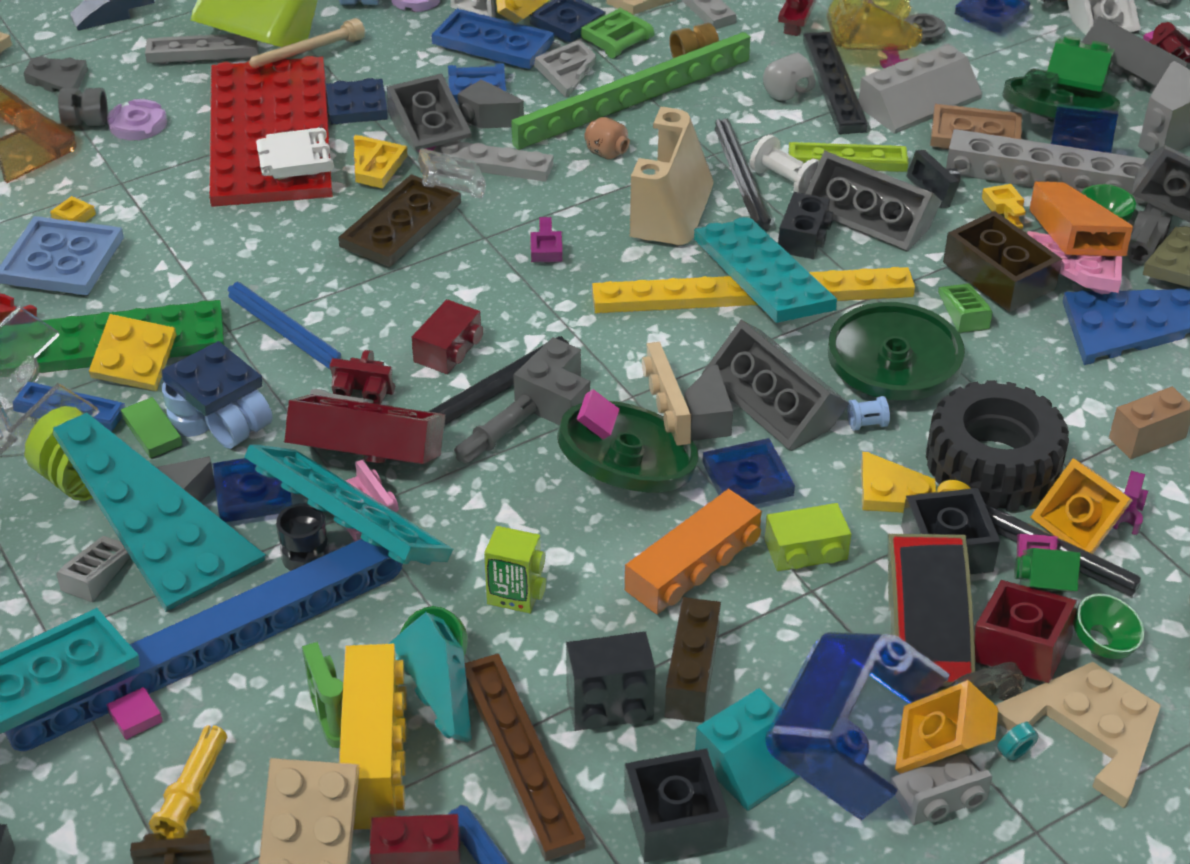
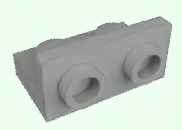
M963 752L891 777L889 787L914 826L926 821H938L948 813L963 808L972 809L979 806L988 798L992 775L987 769L977 772Z

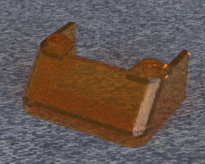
M0 83V117L14 126L16 130L0 138V167L6 183L76 149V138L72 130L24 96Z

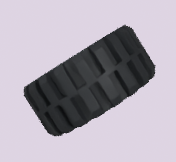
M987 380L985 384H979L978 381L968 383L964 389L960 386L951 391L949 395L943 397L937 404V408L933 411L926 448L927 466L939 485L947 480H957L967 484L971 489L978 488L984 503L996 509L1006 508V511H1015L1022 505L1027 508L1038 503V499L1040 501L1043 500L1061 475L1069 443L1068 426L1057 407L1052 408L1051 401L1045 396H1037L1035 390L1028 387L1022 389L1016 387V383L1011 382L999 384L997 380ZM980 441L999 442L1014 449L994 448L982 444Z

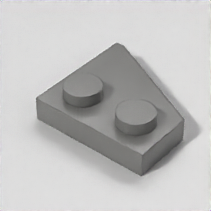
M579 39L535 57L534 66L565 97H568L594 66L596 55Z

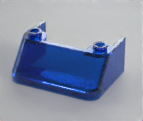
M828 632L813 644L766 733L765 741L768 751L776 760L862 821L893 798L898 791V788L864 765L869 753L868 738L861 728L848 719L869 675L910 704L930 695L948 680L950 674L895 635Z

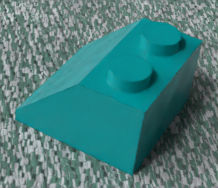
M760 688L696 727L695 750L707 748L717 781L747 811L810 771L811 765L787 714Z

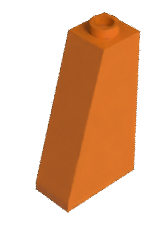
M1035 181L1029 210L1065 255H1127L1133 226L1065 182Z

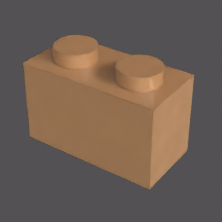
M1172 386L1116 408L1109 439L1130 459L1186 438L1190 426V402Z

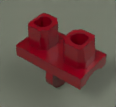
M816 0L785 1L778 15V22L784 23V34L800 35L802 27L805 26L816 4Z
M1160 23L1154 29L1153 38L1149 42L1190 63V38L1173 23Z
M364 350L361 359L351 357L350 360L336 358L331 360V388L333 394L351 397L353 389L362 390L363 398L374 400V404H381L386 394L393 395L396 386L392 381V367L384 366V362L374 361V352L372 350Z

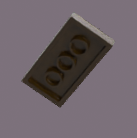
M411 174L338 237L339 247L391 267L461 204V193Z

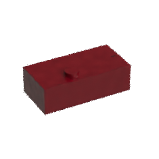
M310 394L289 400L284 443L364 455V460L368 462L385 463L386 458L424 464L441 456L446 414Z

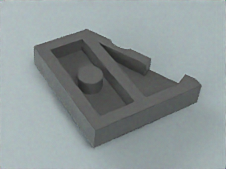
M36 57L30 59L24 71L26 83L43 87L44 90L52 93L56 89L60 90L62 88L79 89L88 71L86 60Z

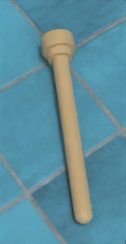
M358 18L347 20L338 30L250 58L249 63L253 68H257L343 39L355 42L364 38L365 29Z

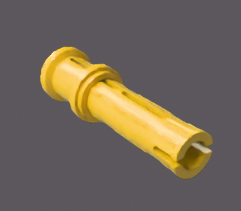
M206 725L203 728L180 777L176 782L167 786L163 794L164 803L160 811L154 813L149 821V827L153 833H161L167 839L183 838L186 834V823L191 813L196 812L201 804L200 790L219 752L228 739L227 733L222 728L213 725L212 730L210 725Z

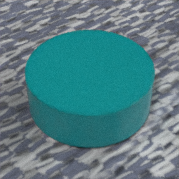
M1029 722L1020 723L1002 737L997 745V749L1007 760L1018 759L1035 745L1039 734Z

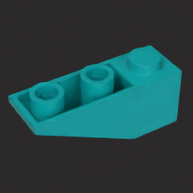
M425 612L391 640L390 644H395L396 660H404V673L409 676L411 675L417 686L414 688L417 697L423 704L431 707L437 716L434 722L438 730L448 739L453 738L468 743L472 740L463 649L443 619Z

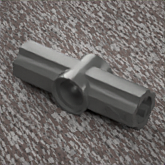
M1150 203L1147 204L1144 211H1139L1127 251V256L1130 258L1131 263L1142 265L1151 257L1158 246L1166 239L1173 214Z

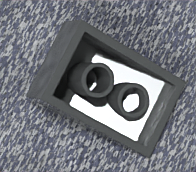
M442 73L387 86L388 113L397 132L415 151L471 137V131Z

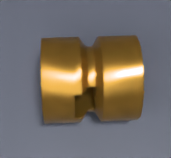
M711 23L696 25L693 31L690 28L675 30L671 32L669 37L670 51L673 58L719 41L717 31Z

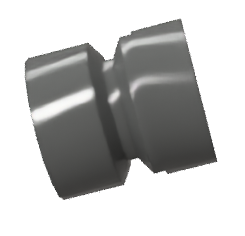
M78 88L60 89L58 110L62 125L81 126L85 122L88 126H105L108 117V103L105 90L103 88H86L84 92H81Z

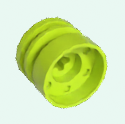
M63 406L51 410L34 425L25 442L24 456L28 466L50 481L73 500L86 501L93 497L53 435L54 427L84 413L76 407Z

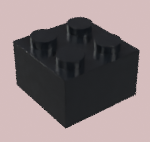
M978 488L906 496L901 524L904 534L966 535L970 575L994 572L1000 539Z
M646 631L566 642V689L575 731L597 730L607 726L628 723L638 724L643 721L654 720L656 668Z
M707 748L625 763L624 795L644 863L727 847L730 817Z

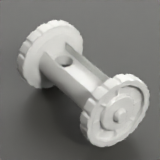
M767 135L760 139L751 154L750 167L757 173H763L771 169L794 182V192L805 194L820 161L817 159L808 160L806 163L799 161L781 151L780 140L773 135Z

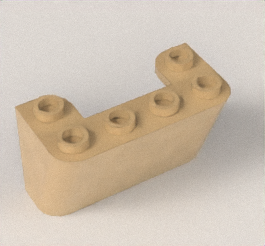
M660 106L653 123V128L658 129V161L638 158L631 175L630 237L681 246L694 238V229L699 225L714 180L689 114L680 109ZM646 169H654L655 174L647 175L644 174L642 171Z

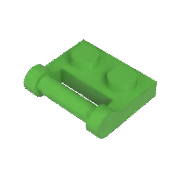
M621 8L581 28V37L604 49L610 58H615L621 54L622 50L641 40L647 41L654 36V29L651 24ZM631 31H634V32H632L631 34H629V35H627V36H625V37H623V38H621V39H619V40L616 41V39H618V38H620V37L626 35L627 33H629V32H631Z
M318 642L302 646L309 696L327 743L333 748H340L343 682L337 678L331 656L323 657Z

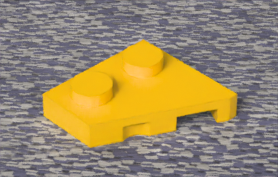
M355 135L354 168L356 183L383 189L407 158V146Z
M862 452V510L903 513L907 495L936 492L934 478L869 452Z

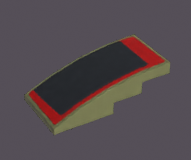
M888 534V610L891 611L894 686L952 687L969 680L976 687L973 609L966 535Z

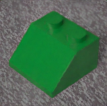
M1064 36L1063 39H1058L1055 42L1044 81L1101 92L1107 83L1115 49L1108 48L1109 44L1104 42L1092 41L1091 45L1080 43L1081 39L1073 36Z

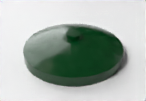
M1014 77L1007 79L1004 83L1002 96L1007 102L1031 114L1047 118L1048 121L1053 123L1110 121L1117 117L1120 107V101L1103 90L1098 92L1044 81L1045 77Z
M900 302L871 303L848 311L833 325L828 342L829 362L842 380L863 393L875 397L884 396L889 400H917L944 391L959 377L965 354L963 340L950 322L931 310Z
M610 401L619 408V412L611 435L602 439L577 420L582 403L571 407L564 413L557 433V440L561 451L573 465L599 481L626 490L659 493L678 489L687 484L693 477L699 458L695 443L691 439V444L676 445L672 432H666L664 417L660 414L636 405Z

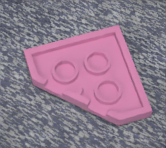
M1027 232L1028 235L1062 258L1060 274L1085 288H1091L1092 291L1099 294L1119 293L1122 276V256L1065 255L1050 235Z

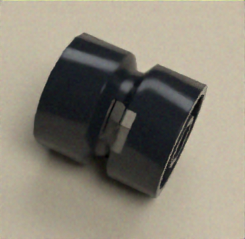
M297 503L286 507L279 513L276 519L277 535L280 542L281 559L288 570L292 571L330 553L326 536V521L322 511L311 507L307 503Z

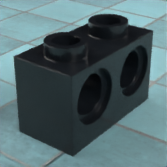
M798 192L793 193L779 227L778 244L790 255L814 260L817 249L824 247L827 230L831 229L834 212L829 211L830 198Z

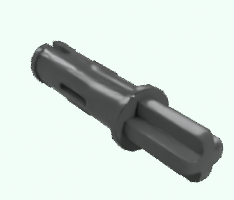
M523 394L485 425L476 426L472 431V435L455 447L456 459L459 462L462 461L464 464H468L484 451L494 449L499 439L536 412L537 407L534 401L526 408L521 409L531 400L528 395Z

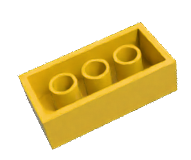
M395 644L345 646L339 763L360 765L353 830L371 829V817L397 816V811H405V788L402 785V776L406 775L405 751H403V743H406V718L399 717H403L404 710H407L406 686H399L404 685L405 681L404 660H396Z

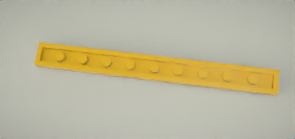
M909 267L809 272L837 298V301L914 297L915 286ZM730 276L592 283L595 313L758 305Z

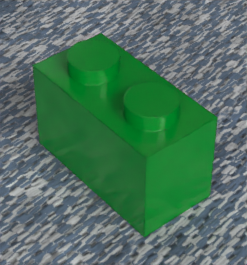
M1041 548L1023 550L1022 556H1017L1015 560L1014 578L1020 579V585L1038 590L1077 592L1081 552Z

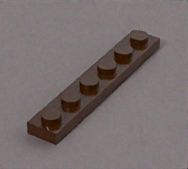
M499 653L465 663L467 687L545 862L585 849V837Z

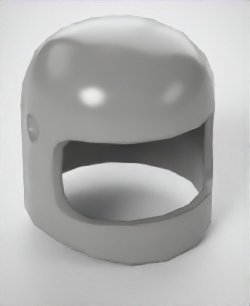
M792 53L770 63L763 75V84L767 93L778 101L791 99L795 91L806 93L815 87L816 82L810 63L799 53ZM802 78L808 79L807 88L800 87L796 83Z

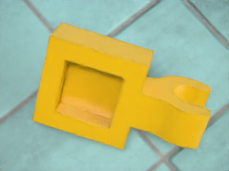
M1012 184L984 188L982 200L990 210L1004 214L1008 221L1022 229L1024 225L1020 222L1019 216H1023L1026 213L1023 208L1024 198Z

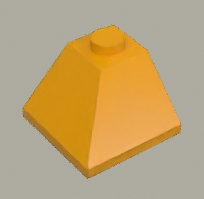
M1073 458L1030 518L1053 535L1058 536V538L1093 554L1130 505L1132 499L1094 470Z
M969 680L905 705L903 707L895 770L902 774L995 740L998 707Z

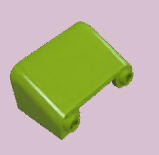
M198 0L192 10L190 20L274 46L285 47L309 39L318 0Z

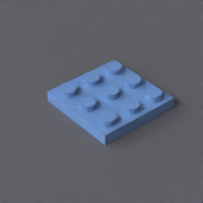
M34 216L1 263L0 284L88 295L124 238L123 230L121 227Z

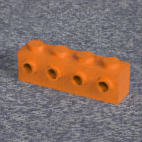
M727 489L625 564V591L658 615L669 605L673 606L678 603L682 596L694 586L703 584L708 576L720 566L729 564L734 556L745 547L754 545L761 534L762 511L732 490Z

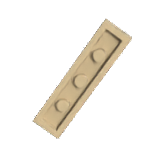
M660 341L647 343V356L642 357V370L644 377H649L651 394L656 395L659 414L664 413L666 432H672L676 445L691 444V414Z

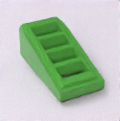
M969 283L938 288V293L959 333L990 329L992 310Z

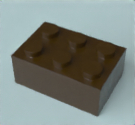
M992 211L948 232L943 263L1005 310L1011 312L1056 289L1062 258L999 213Z

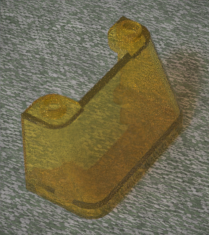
M832 0L827 11V20L834 44L844 50L908 51L912 47L916 48L923 36V30L920 25L904 20L908 17L912 8L909 5L910 0Z

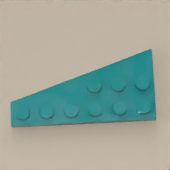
M87 412L53 428V435L165 612L265 561L266 554Z

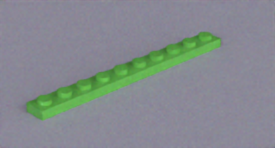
M745 32L739 33L511 120L512 145L518 150L601 117L749 61L751 36Z

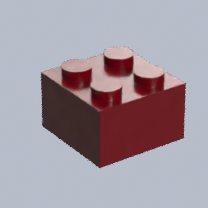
M1000 580L975 626V662L1050 683L1073 637V621L1077 600Z

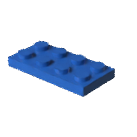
M459 8L431 34L432 44L531 69L534 65L535 57L544 54L554 43L553 32L518 23L515 24L510 21Z

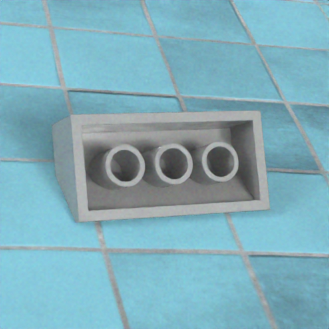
M950 44L942 45L934 50L861 77L859 92L861 109L894 134L932 119L935 104L962 107L982 98V92L968 57Z

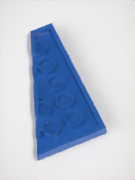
M1190 289L1119 290V293L1111 292L1109 294H1099L1094 291L1064 292L1062 302L1084 365L1092 364L1095 362V358L1107 355L1109 358L1121 356L1123 350L1135 348L1141 351L1182 340L1185 338V334L1190 333Z

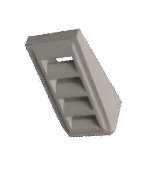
M102 536L67 562L56 573L61 591L93 602L130 559V555L120 541ZM108 549V550L114 551V552H116V553L113 554V553L107 552V551H105V550ZM99 557H103V558H105V559H107V560H106V561H103V560H100V559H98V558H99Z

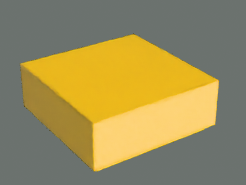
M71 196L52 209L50 214L53 219L85 223L95 216L96 212L93 205Z

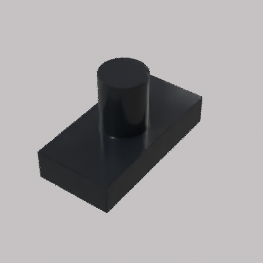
M926 150L915 151L906 175L917 187L934 193L942 201L940 208L950 207L961 178L960 172L956 168L946 169Z

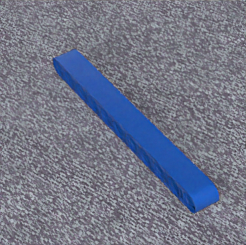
M363 539L357 540L130 644L139 655V667L4 733L14 750L28 751L108 714L106 704L142 687L145 688L148 694H151L391 581L400 573L403 563L388 556L389 550L383 546L369 544Z

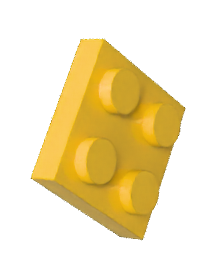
M110 314L89 368L90 377L157 391L162 377V369L166 366L177 335L175 328Z

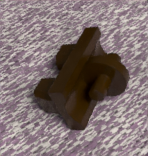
M204 829L188 830L183 838L167 839L161 833L145 834L141 842H131L130 854L133 864H215L211 835L207 836V832Z

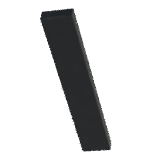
M831 32L805 33L803 43L838 135L867 133V121Z

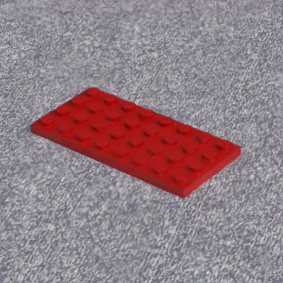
M323 57L285 58L257 68H253L249 61L244 63L222 62L211 65L209 192L211 207L333 197L331 171L321 172L316 175L291 176L286 179H274L273 175L263 176L256 143L258 139L266 138L267 134L324 128L327 133L325 142L329 144Z

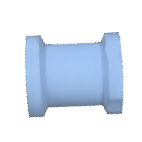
M884 396L877 397L875 401L859 403L856 399L848 401L850 403L847 407L848 421L853 431L860 430L861 426L879 424L881 427L888 426L890 412Z

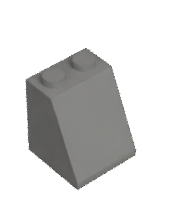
M1175 61L1170 63L1149 98L1138 147L1149 154L1165 145L1177 151L1190 145V70Z

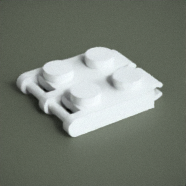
M324 128L282 132L267 134L266 138L258 139L256 143L262 175H273L274 179H286L291 176L316 175L333 170L334 163L329 158L330 146L325 142L327 138L326 130Z

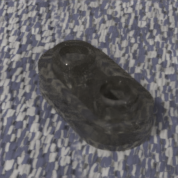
M1005 662L963 675L956 679L949 687L969 680L991 702L997 703L1021 694L1026 678L1017 664Z

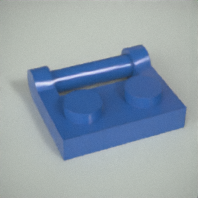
M495 63V66L465 68H456V65H448L449 88L457 104L458 93L481 79L506 91L504 63Z

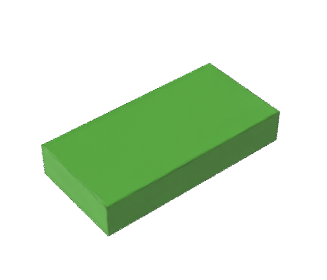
M153 397L120 409L123 420L149 458L183 446L181 436Z

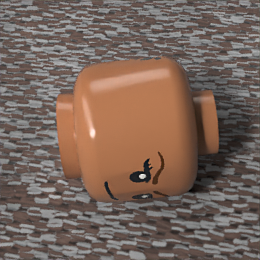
M601 117L596 121H592L585 131L587 148L590 152L603 158L613 159L619 154H624L629 147L630 140L625 125L610 118Z

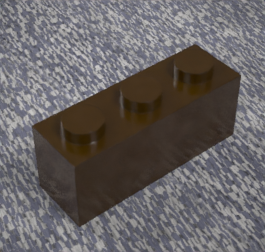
M682 597L666 683L664 718L699 723L705 721L719 635L721 602Z

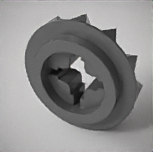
M918 13L904 19L902 30L904 35L911 37L913 41L921 40L922 43L924 41L934 42L935 39H942L946 31V24L943 20L932 14Z

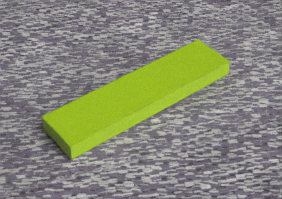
M789 142L788 154L803 163L811 159L820 161L824 151H827L876 171H908L907 146Z

